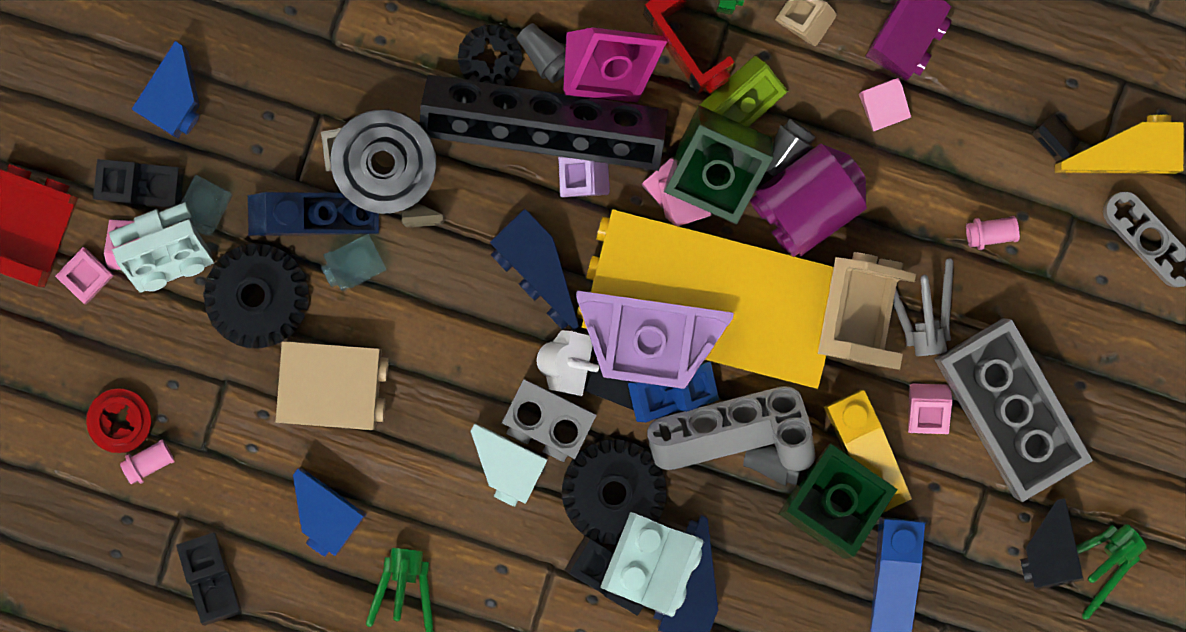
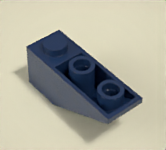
M263 192L248 195V236L379 234V213L370 212L356 206L343 193Z
M524 209L490 242L496 249L490 255L506 272L513 267L524 278L518 284L534 301L541 296L552 307L547 314L562 330L569 325L575 331L579 326L553 237Z
M700 514L697 522L689 521L685 533L703 539L701 560L696 569L690 574L686 584L685 600L681 607L676 609L674 616L671 617L655 610L653 618L659 620L658 631L710 632L717 615L718 602L708 518Z

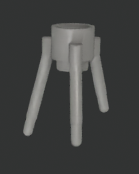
M950 258L945 262L940 323L939 320H934L931 291L927 275L921 276V293L925 321L915 323L916 331L912 328L897 289L895 290L893 304L905 332L906 345L914 346L916 356H928L947 352L946 341L951 340L949 322L953 282V260Z

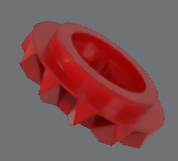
M111 389L100 394L91 403L86 418L87 430L92 440L100 448L112 453H125L136 449L148 438L152 423L148 404L137 393L126 389ZM129 406L126 420L130 423V426L134 427V430L120 428L111 436L114 422L110 419V416L105 414V411L120 414L122 410Z

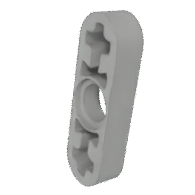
M1120 192L1110 196L1103 207V215L1106 222L1166 285L1171 287L1186 286V277H1171L1170 273L1173 267L1166 259H1162L1159 264L1155 261V258L1163 255L1171 245L1174 251L1168 253L1170 258L1175 262L1183 260L1186 262V248L1136 195L1130 192ZM1116 201L1120 204L1126 202L1131 204L1132 207L1128 212L1135 221L1140 220L1142 215L1147 220L1145 223L1138 225L1131 235L1127 229L1134 225L1125 217L1116 219L1114 216L1118 210L1114 205ZM1147 228H1153L1161 235V245L1153 252L1145 250L1140 244V235Z

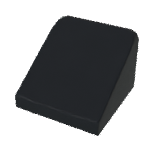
M1055 114L1049 116L1032 132L1037 141L1059 162L1069 157L1080 143L1078 138Z

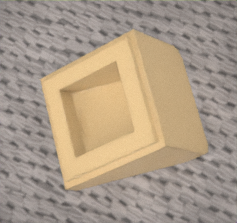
M788 0L775 20L809 44L817 46L835 20L837 13L823 0Z

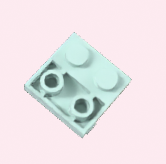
M186 202L161 212L158 209L135 217V222L109 232L113 245L117 247L112 249L116 263L139 293L159 290L171 280L182 276L197 275L205 267L214 264L210 249L188 219L191 218V213Z

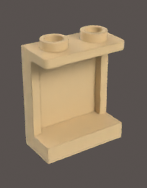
M854 252L852 259L836 257L818 354L900 370L903 354L884 349L897 282L899 280L915 282L916 274L902 271L903 263L879 259L877 264L878 257L874 255Z
M282 341L275 423L375 430L377 422H384L385 398H379L380 382H387L389 358L382 357V349Z

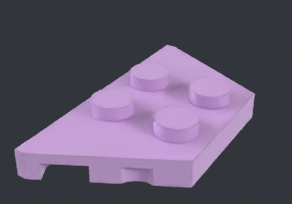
M577 291L576 295L603 377L683 389L688 385L697 369L730 324L734 314L732 312Z

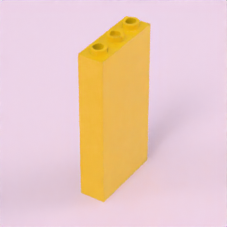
M613 209L610 218L602 216L596 240L603 241V247L600 257L592 255L586 279L593 280L591 293L734 313L732 321L704 360L818 389L826 355L818 354L834 267ZM578 307L576 318L582 319L581 328L587 329L580 307Z

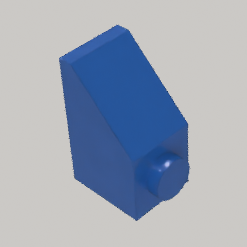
M175 41L132 107V110L179 139L182 132L186 135L189 134L197 123L200 114L196 110L200 103L188 50Z
M298 468L293 474L301 530L302 533L309 537L306 544L325 557L328 552L336 556L367 514L304 468Z

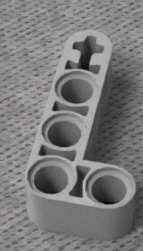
M787 386L661 417L652 422L647 430L653 460L658 467L666 470L678 469L775 444L779 460L788 470L802 471L807 469L816 458L812 428L802 397L796 389Z

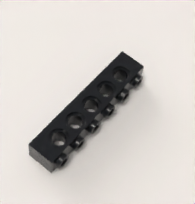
M428 75L421 102L419 123L424 131L430 135V138L659 171L668 109Z

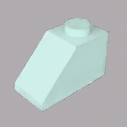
M475 423L471 434L488 484L496 489L494 497L514 507L518 501L526 504L548 459Z

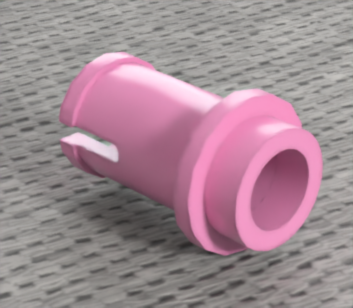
M1010 216L1009 218L988 221L974 218L973 223L966 224L969 247H977L978 250H983L984 245L1011 241L1018 242L1019 226L1017 218Z
M161 439L158 443L132 457L130 454L125 455L126 460L121 462L120 466L130 484L137 481L142 484L144 477L175 461L167 444Z

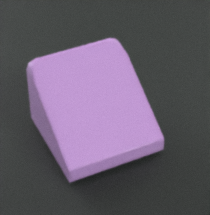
M558 157L560 197L609 194L608 163Z

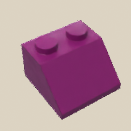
M898 0L865 57L906 81L912 76L913 72L920 76L932 56L926 52L933 38L940 41L952 22L951 19L946 17L952 6L945 0Z

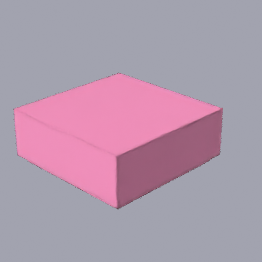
M82 247L55 277L83 304H87L114 275L85 247Z

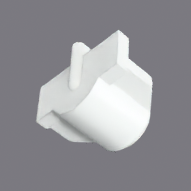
M561 330L553 342H548L541 347L537 355V366L539 371L546 376L549 390L583 396L587 371L598 372L599 364L589 362L593 347L589 335Z

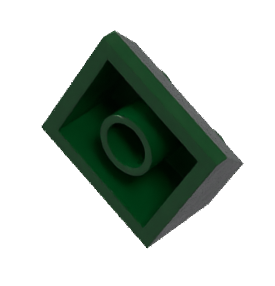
M699 105L680 141L664 187V193L737 224L773 159L772 137Z
M830 443L799 480L778 514L843 559L853 558L898 489Z

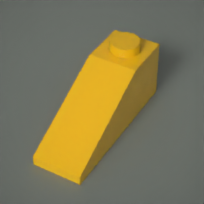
M1148 115L1147 122L1139 123L1055 164V173L1176 174L1182 172L1184 122H1172L1171 115Z
M865 390L855 391L824 406L845 454L898 489L884 512L911 500L912 498Z

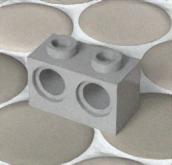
M523 379L502 423L509 426L506 434L526 444L533 438L545 444L542 452L565 462L567 456L573 459L576 458L597 415ZM534 402L540 407L541 418L538 423L526 425L520 421L518 410L523 403ZM570 420L575 423L578 435L574 441L562 443L556 439L554 428L559 421Z

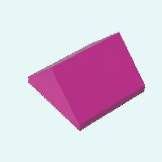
M587 28L567 32L563 88L565 95L638 103L667 40L664 36L600 28Z

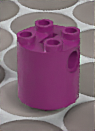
M819 144L755 190V196L749 201L762 219L765 218L770 225L773 223L776 226V229L771 233L785 252L788 251L792 257L797 254L802 256L867 209L866 177L849 154Z

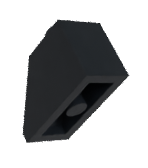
M1065 498L1055 502L1027 545L1026 552L1028 558L1020 559L1025 583L1033 582L1036 590L1084 581Z

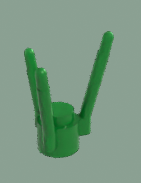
M1125 524L1119 530L1111 525L1103 533L1076 545L1078 554L1106 541L1108 542L1104 546V550L1109 558L1088 577L1090 583L1096 582L1115 564L1120 566L1083 612L1082 618L1084 620H1088L1095 610L1099 608L1128 570L1140 561L1139 555L1147 549L1141 536L1128 524Z
M391 548L390 558L385 557L383 573L366 620L367 627H371L374 624L391 574L392 581H397L393 620L396 622L401 619L406 582L416 583V576L418 575L425 631L434 632L428 583L429 562L422 561L424 551Z

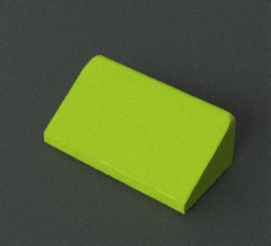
M755 56L732 75L725 85L705 99L700 106L749 127L788 91L770 67Z

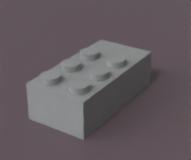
M1003 318L934 358L1014 498L1023 502L1093 461L1011 319Z

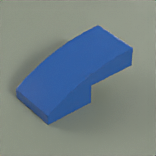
M711 361L702 362L685 389L633 381L628 383L636 422H648L676 411L687 412L719 400Z

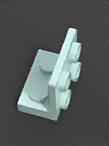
M630 512L600 588L673 617L676 609L680 608L685 600L686 584L690 574L696 569L701 560L703 539L671 529Z

